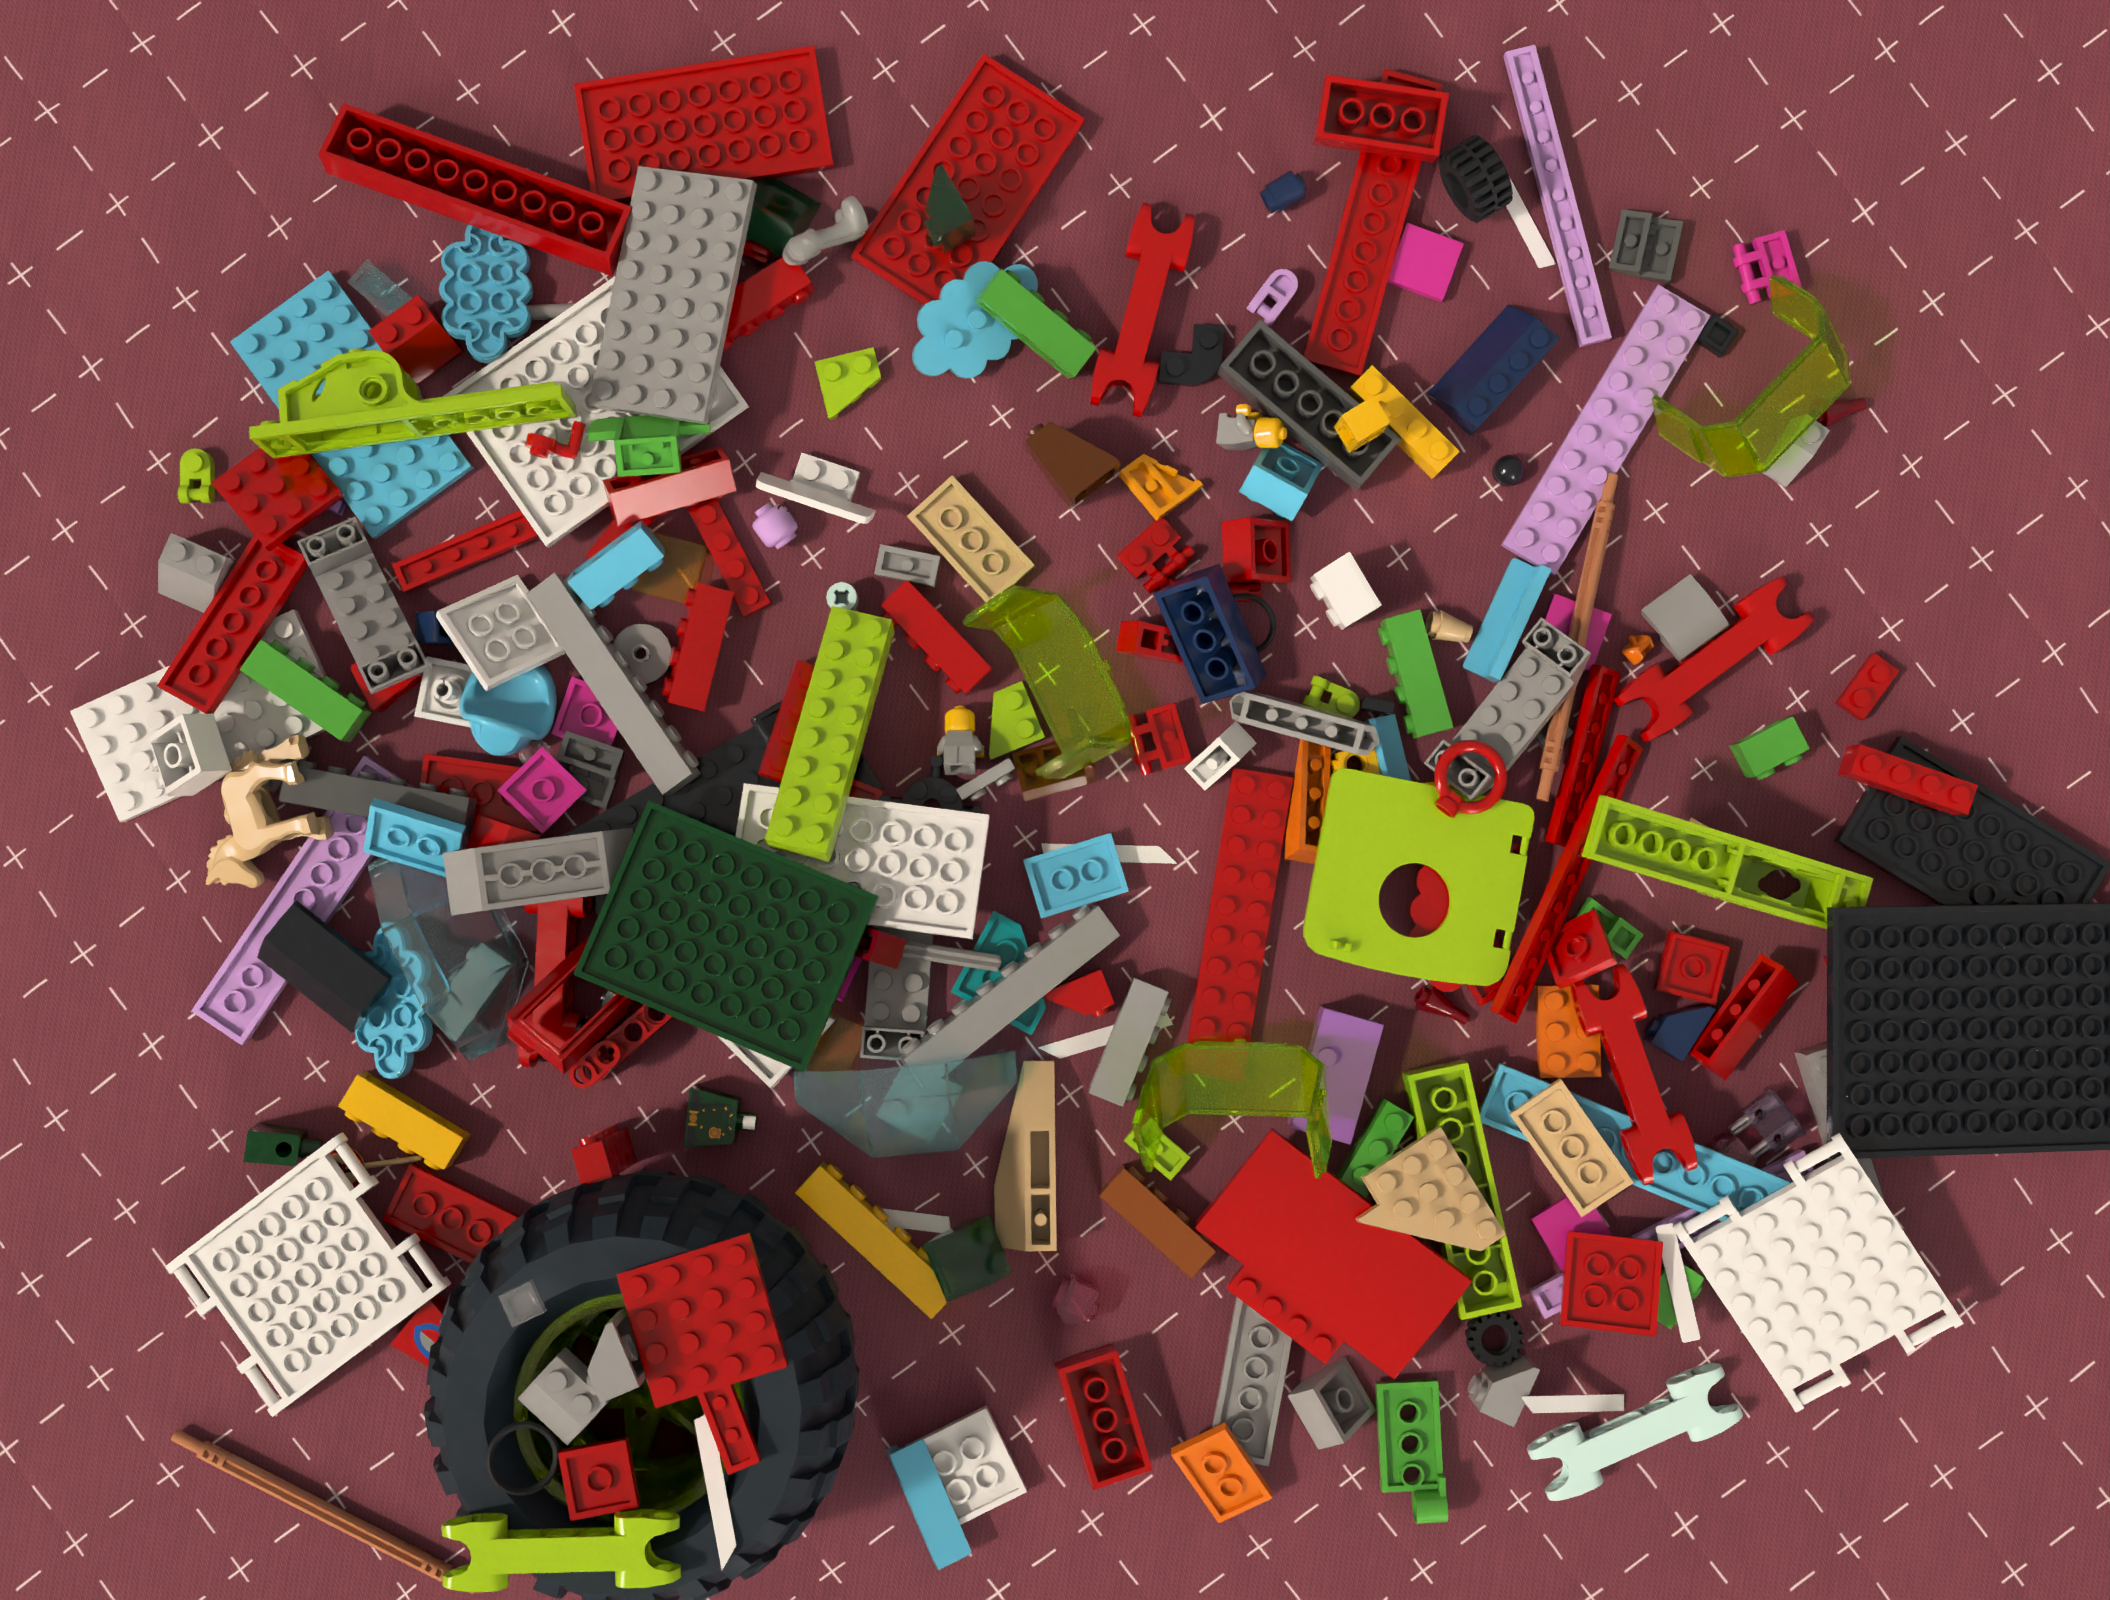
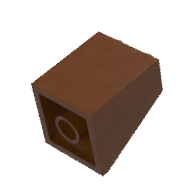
M1052 422L1045 426L1040 423L1027 433L1029 438L1026 439V452L1069 509L1119 473L1120 462L1116 457Z

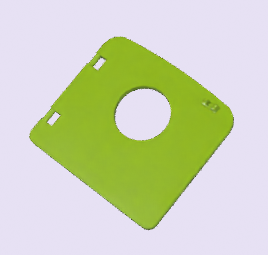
M1348 768L1335 770L1330 778L1303 924V937L1307 946L1319 955L1397 975L1479 986H1489L1498 982L1505 975L1509 963L1510 946L1515 930L1528 857L1527 851L1534 823L1533 809L1523 803L1500 799L1487 811L1478 814H1463L1459 812L1453 819L1445 815L1434 805V802L1440 796L1433 785ZM1450 789L1451 791L1459 795L1463 799V801L1467 802L1479 801L1486 797L1480 795L1475 800L1471 801L1460 791ZM1513 835L1522 837L1519 854L1510 853ZM1410 863L1423 864L1435 870L1444 880L1449 892V908L1444 921L1436 930L1421 937H1407L1395 932L1385 922L1379 908V893L1386 877L1394 869ZM1496 929L1505 931L1502 949L1493 947Z

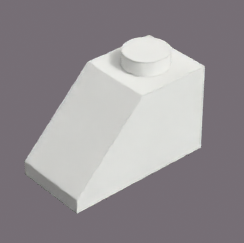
M1235 721L1184 769L1204 790H1207L1257 743Z

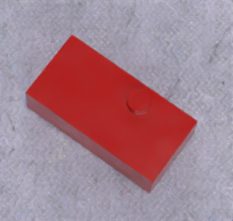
M1326 74L1322 83L1313 145L1433 163L1439 156L1449 93Z
M1112 1344L1054 1362L1088 1482L1093 1490L1152 1471L1151 1462L1117 1349Z

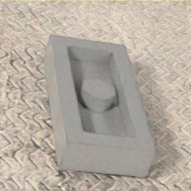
M880 544L874 574L875 576L900 581L908 580L910 583L935 587L941 557Z
M1008 758L956 790L963 801L969 798L973 802L987 794L984 788L995 782L998 787L1012 779L1011 772L1016 769Z

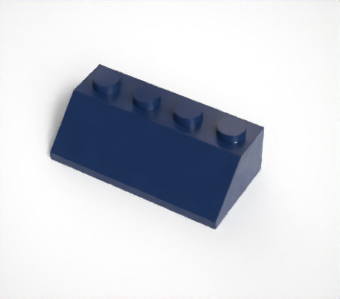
M1507 305L1432 387L1426 396L1471 436L1560 338L1537 317Z
M1219 564L1193 572L1154 593L1202 704L1254 689L1267 675Z

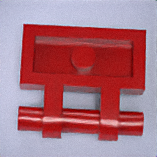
M1162 517L1158 521L1155 520L1120 551L1116 558L1135 580L1144 572L1150 577L1142 586L1151 594L1158 587L1162 589L1168 583L1167 579L1180 569L1182 571L1188 566V561L1196 553L1189 545L1180 552L1173 547L1182 538ZM1166 554L1170 561L1158 571L1153 564Z
M1175 702L1145 711L1148 722L1146 724L1139 725L1136 714L1124 717L1127 725L1125 733L1127 739H1131L1135 756H1133L1134 763L1139 765L1142 776L1153 773L1150 761L1158 758L1162 770L1192 761ZM1151 732L1156 749L1147 752L1142 735Z

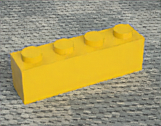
M1373 365L1348 390L1347 394L1359 404L1372 396H1375L1378 402L1383 401L1391 415L1388 418L1391 422L1388 428L1401 438L1397 445L1431 479L1460 452Z
M368 1072L357 1074L338 1106L346 1111L345 1116L358 1123L365 1122L372 1127L371 1131L374 1134L385 1139L390 1137L398 1142L397 1146L399 1149L408 1154L416 1153L425 1158L423 1162L435 1170H445L451 1167L471 1135Z

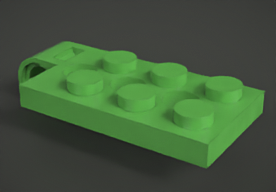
M1436 1378L1375 1381L1380 1489L1382 1493L1411 1491L1415 1524L1448 1522L1446 1479L1443 1475L1438 1380ZM1407 1404L1416 1407V1414L1410 1420L1400 1417L1401 1408ZM1409 1435L1415 1436L1418 1439L1416 1448L1411 1451L1402 1448V1440ZM1408 1467L1419 1469L1420 1474L1415 1481L1409 1482L1403 1478L1404 1471Z

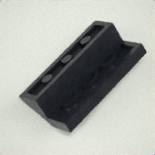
M298 901L289 907L265 936L257 956L258 959L351 1033L361 1026L368 1007L385 995L392 978L391 974Z

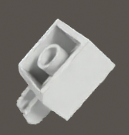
M181 714L148 737L155 760L150 762L149 767L153 772H160L161 777L155 781L157 789H165L168 797L194 796L232 771L213 714Z

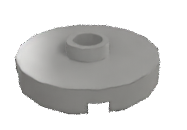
M635 624L626 627L616 636L613 646L617 651L621 650L630 661L628 668L634 676L638 675L646 685L659 681L670 669L669 658L672 645L669 638L660 629L649 624ZM644 648L646 650L645 658L638 659L636 656L637 651Z

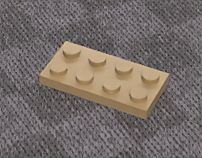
M953 475L907 516L989 607L1035 567L1032 561Z
M1560 1078L1508 1112L1581 1217L1634 1183Z

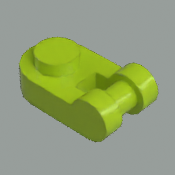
M190 449L181 457L180 486L178 488V499L181 504H191L194 500H201L202 503H214L215 487L211 484L215 480L214 459L210 454L201 449ZM194 481H201L200 488H194Z
M1313 676L1310 683L1312 689L1309 696L1305 695L1303 705L1350 718L1358 713L1360 701L1356 693L1324 678ZM1323 691L1331 693L1328 704L1320 701Z

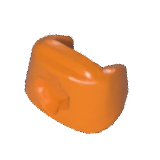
M1629 636L1630 642L1623 648L1622 653L1631 664H1639L1645 658L1647 652L1654 647L1650 636Z

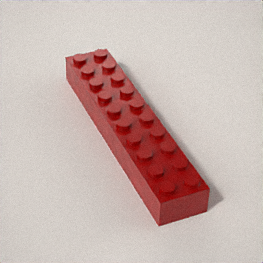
M346 103L342 104L318 153L326 173L610 276L614 275L618 266L624 232L632 210L631 206Z

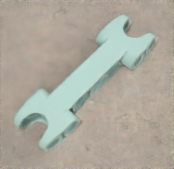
M1709 1363L1697 1366L1670 1377L1665 1382L1670 1392L1669 1395L1583 1432L1578 1422H1569L1546 1432L1532 1441L1527 1447L1530 1459L1537 1460L1555 1457L1562 1460L1563 1467L1560 1475L1545 1488L1548 1499L1551 1501H1561L1587 1493L1603 1484L1604 1479L1600 1469L1687 1431L1691 1441L1698 1442L1722 1433L1739 1422L1743 1417V1413L1738 1404L1715 1407L1710 1406L1708 1402L1709 1390L1725 1375L1721 1364Z

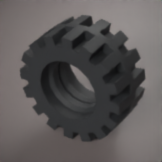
M1506 1311L1474 1317L1472 1321H1468V1330H1465L1466 1344L1471 1353L1482 1364L1500 1368L1505 1363L1508 1365L1512 1364L1514 1357L1518 1359L1520 1356L1518 1352L1520 1349L1523 1350L1524 1347L1522 1343L1524 1334L1521 1331L1520 1324L1513 1316ZM1492 1325L1502 1326L1507 1334L1504 1345L1496 1350L1486 1348L1482 1341L1484 1331Z

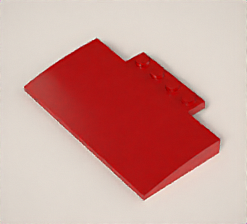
M1273 1128L1270 1129L1199 1216L1195 1229L1243 1264L1227 1283L1226 1289L1324 1364L1345 1342L1393 1379L1398 1376L1472 1283V1279L1416 1236L1357 1222L1355 1218L1373 1207L1374 1204Z

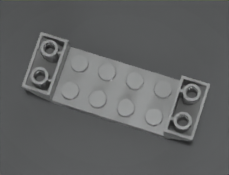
M356 517L297 541L371 695L430 669Z
M1541 617L1522 640L1526 649L1450 743L1442 740L1424 764L1435 772L1437 761L1448 747L1463 740H1478L1490 745L1500 754L1508 771L1577 686L1591 653ZM1475 752L1460 754L1449 765L1447 782L1471 801L1492 788L1494 784L1493 767L1488 759L1481 754Z
M633 828L443 853L451 916L608 894L633 837Z
M872 926V929L906 939L907 941L933 944L934 934ZM901 957L897 969L869 961L865 1023L862 1027L860 1058L901 1061L898 1056L903 1053L902 1047L912 1039L917 1038L920 1040L926 1035L931 961Z

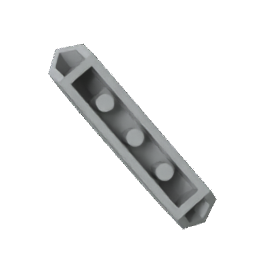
M1251 691L1237 693L1229 701L1232 719L1247 725L1367 756L1380 743L1375 726L1340 714Z

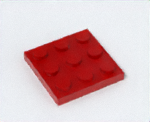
M258 448L211 482L269 552L344 498L343 493L309 454L272 458L261 448Z
M1567 1230L1559 1324L1562 1326L1656 1337L1663 1242Z

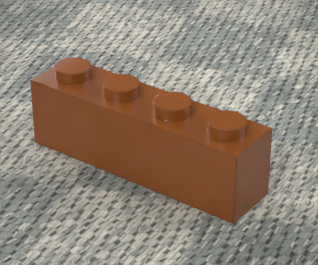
M1123 1164L1099 1190V1196L1192 1279L1216 1252L1215 1247L1212 1245L1213 1241L1189 1224L1192 1219L1180 1207H1177L1176 1210L1171 1208L1166 1203L1169 1198L1158 1187L1155 1186L1153 1189H1150L1143 1182L1146 1177L1132 1165L1128 1169Z

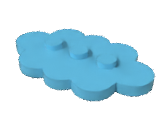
M468 225L465 231V241L450 244L442 253L441 263L447 275L439 285L440 296L446 304L442 311L441 319L445 330L450 336L455 339L466 340L467 349L475 360L480 363L490 364L507 352L508 339L522 336L531 326V314L526 306L533 296V286L526 275L530 269L531 261L528 251L519 242L507 240L505 237Z
M987 261L975 263L967 269L963 280H952L946 283L940 291L939 300L930 301L919 310L917 327L923 338L914 346L912 360L920 373L927 376H938L949 369L957 377L963 379L974 378L985 369L987 360H999L1005 357L1009 352L1011 340L1019 339L973 301L994 272L1000 270L996 265ZM1014 264L1004 269V271L1008 269L1014 272L1021 279L1020 284L1028 291L1033 289L1037 292V277L1028 266Z
M388 924L382 926L374 936L373 951H368L364 954L391 974L392 978L385 995L368 1007L361 1026L355 1030V1036L361 1049L365 1052L374 1053L375 1066L378 1072L384 1078L397 1079L406 1076L413 1066L414 1052L424 1050L432 1040L433 1028L428 1015L434 1007L435 1000L432 990L427 985L432 974V965L428 955L423 951L413 950L412 938L408 929L402 925Z

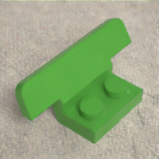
M652 416L596 419L590 424L588 441L614 440L618 477L680 473L682 471L679 448L680 435L711 433L710 418L708 425Z

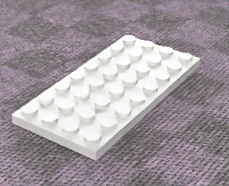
M293 609L275 617L261 640L273 642L275 639L290 648L288 653L296 660L299 657L307 660L316 667L313 672L323 678L326 673L298 611ZM169 666L70 711L119 822H127L182 797H168L165 789L160 790L156 788L155 781L161 775L160 772L150 770L149 764L155 760L148 737L181 714L205 713L157 687ZM243 672L239 673L213 714L230 764L238 755L242 757L244 750L249 751L253 749L256 751V755L259 756L261 751L274 748L293 736L302 734L307 740L326 731Z
M744 783L735 837L879 896L868 926L973 939L990 815L848 797L831 861L826 862L771 849L765 841V836L779 788Z

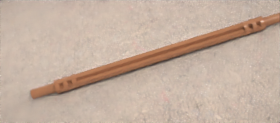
M1607 473L1601 501H1598L1596 504L1568 634L1569 638L1585 648L1615 510L1613 499L1618 475L1614 473ZM1576 687L1550 718L1540 763L1542 773L1536 797L1537 800L1549 801L1554 773L1558 772Z
M179 1429L171 1437V1441L196 1453V1457L440 1582H442V1574L453 1568V1565L334 1506L208 1440L202 1442Z

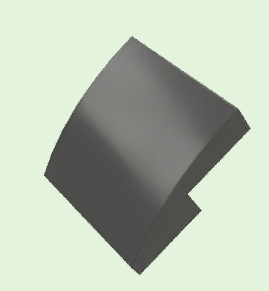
M1622 209L1609 270L1640 279L1671 284L1684 221L1654 218L1653 213Z
M566 731L556 760L587 789L578 800L608 810L618 781L625 750Z

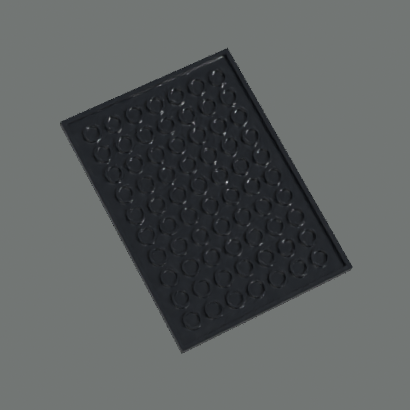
M2110 903L1827 907V1143L1832 1141V1136L1840 1133L1856 1159L2110 1150ZM1839 1151L1838 1153L1830 1156L1829 1158L1835 1159L1841 1156L1842 1154Z

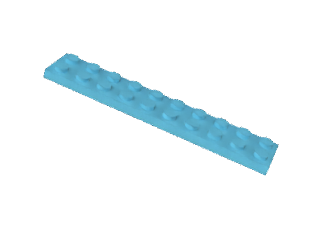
M1498 1063L1479 1109L1481 1123L1528 1141L1508 1112L1551 1083ZM1571 1092L1634 1182L1632 1185L1700 1213L1719 1204V1199L1728 1195L1740 1212L1792 1183L1789 1180L1694 1142L1697 1157L1696 1169L1686 1172L1672 1151L1662 1149L1656 1153L1652 1162L1654 1183L1644 1186L1637 1178L1627 1159L1619 1135L1621 1129L1632 1126L1629 1116ZM1726 1214L1717 1220L1724 1221L1727 1218H1729L1728 1214Z

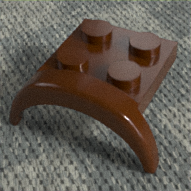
M1075 709L1068 711L1074 737L1012 753L1024 801L1071 790L1097 781L1098 776L1079 715Z

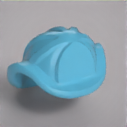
M541 665L493 689L485 691L472 672L461 695L460 713L464 719L470 721L472 734L485 751L494 756L511 755L526 747L532 739L542 740L549 733L554 721L557 705L555 683L548 669Z

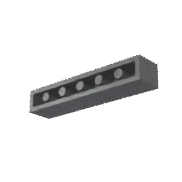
M298 760L297 767L303 775L305 782L295 785L282 782L279 797L281 802L368 817L370 804L374 798L465 825V835H470L477 803V798L468 797L469 791L450 788L449 793L438 792V785L419 782L418 788L407 786L408 780L389 777L388 782L378 781V774L359 771L358 777L346 775V768L328 765L327 771L316 769L317 763Z

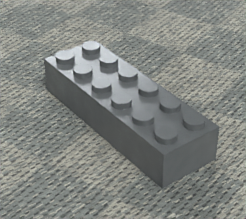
M1261 320L1255 324L1219 367L1217 374L1267 417L1281 419L1284 427L1287 429V434L1355 491L1361 487L1401 440L1387 427L1380 436L1349 453L1334 426L1341 415L1356 407L1359 403Z

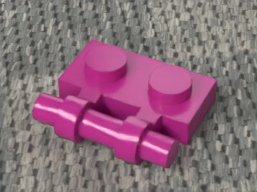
M1785 230L1755 238L1752 241L1754 251L1747 253L1744 243L1732 246L1735 255L1733 263L1735 269L1739 268L1743 282L1741 285L1742 293L1747 295L1749 305L1762 301L1759 290L1766 288L1769 299L1796 292L1802 288ZM1758 262L1762 278L1755 279L1751 267L1752 263Z

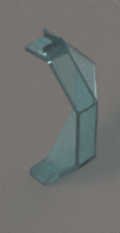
M379 858L368 864L382 932L422 1009L469 1062L498 1047L504 1046L509 1029L506 1013L517 1004L529 958L503 908L451 916L446 877L384 858Z
M997 1050L996 1054L944 1063L869 1070L809 1071V1068H807L806 1072L797 1069L793 1071L796 1103L872 1158L959 1150L1018 1082L1015 1051L1003 1052V1050Z

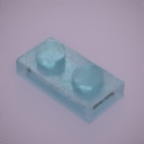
M368 259L347 281L387 317L412 299Z

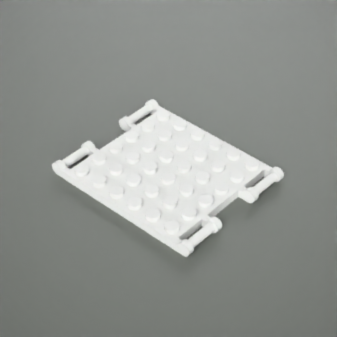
M343 1132L316 1150L165 1266L170 1274H175L197 1305L195 1310L200 1317L217 1306L250 1352L251 1356L239 1364L237 1369L241 1374L245 1373L269 1406L267 1411L272 1417L452 1284L447 1276L443 1278L419 1244L421 1240L416 1233L396 1246L361 1196L375 1187L379 1181L374 1175L370 1176L347 1144L348 1138ZM334 1150L338 1152L360 1183L357 1187L352 1185L330 1154ZM406 1251H409L433 1286L429 1289L426 1288L403 1256ZM186 1264L210 1296L209 1299L185 1267ZM256 1364H258V1365L260 1366V1368H261L262 1371L265 1373V1375L267 1376V1378L270 1380V1382L272 1383V1385L274 1386V1388L277 1390V1392L279 1393V1395L282 1397V1399H279V1397L276 1395V1393L274 1392V1390L271 1388V1386L269 1385V1383L266 1381V1379L264 1378V1376L261 1374V1372L259 1371V1369L256 1367Z
M1840 1133L1832 1136V1141L1794 1162L1789 1160L1784 1163L1785 1169L1794 1182L1739 1212L1727 1195L1719 1199L1720 1203L1685 1223L1680 1221L1672 1226L1796 1413L1805 1409V1404L1839 1386L1844 1388L1852 1384L1840 1364L1893 1335L1897 1337L1908 1354L1916 1350V1345L1952 1326L1956 1329L1964 1324ZM1839 1151L1842 1154L1841 1156L1808 1173L1807 1175H1801L1803 1171L1811 1168L1812 1166L1820 1163L1821 1161L1829 1158L1830 1156L1838 1153ZM1728 1214L1729 1218L1693 1238L1690 1234ZM1942 1309L1946 1313L1943 1317L1909 1335L1904 1331ZM1830 1369L1834 1373V1375L1798 1394L1794 1391V1388Z

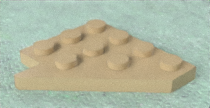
M1436 1127L1361 1176L1377 1204L1355 1218L1359 1223L1476 1251L1484 1250L1506 1235L1441 1127Z

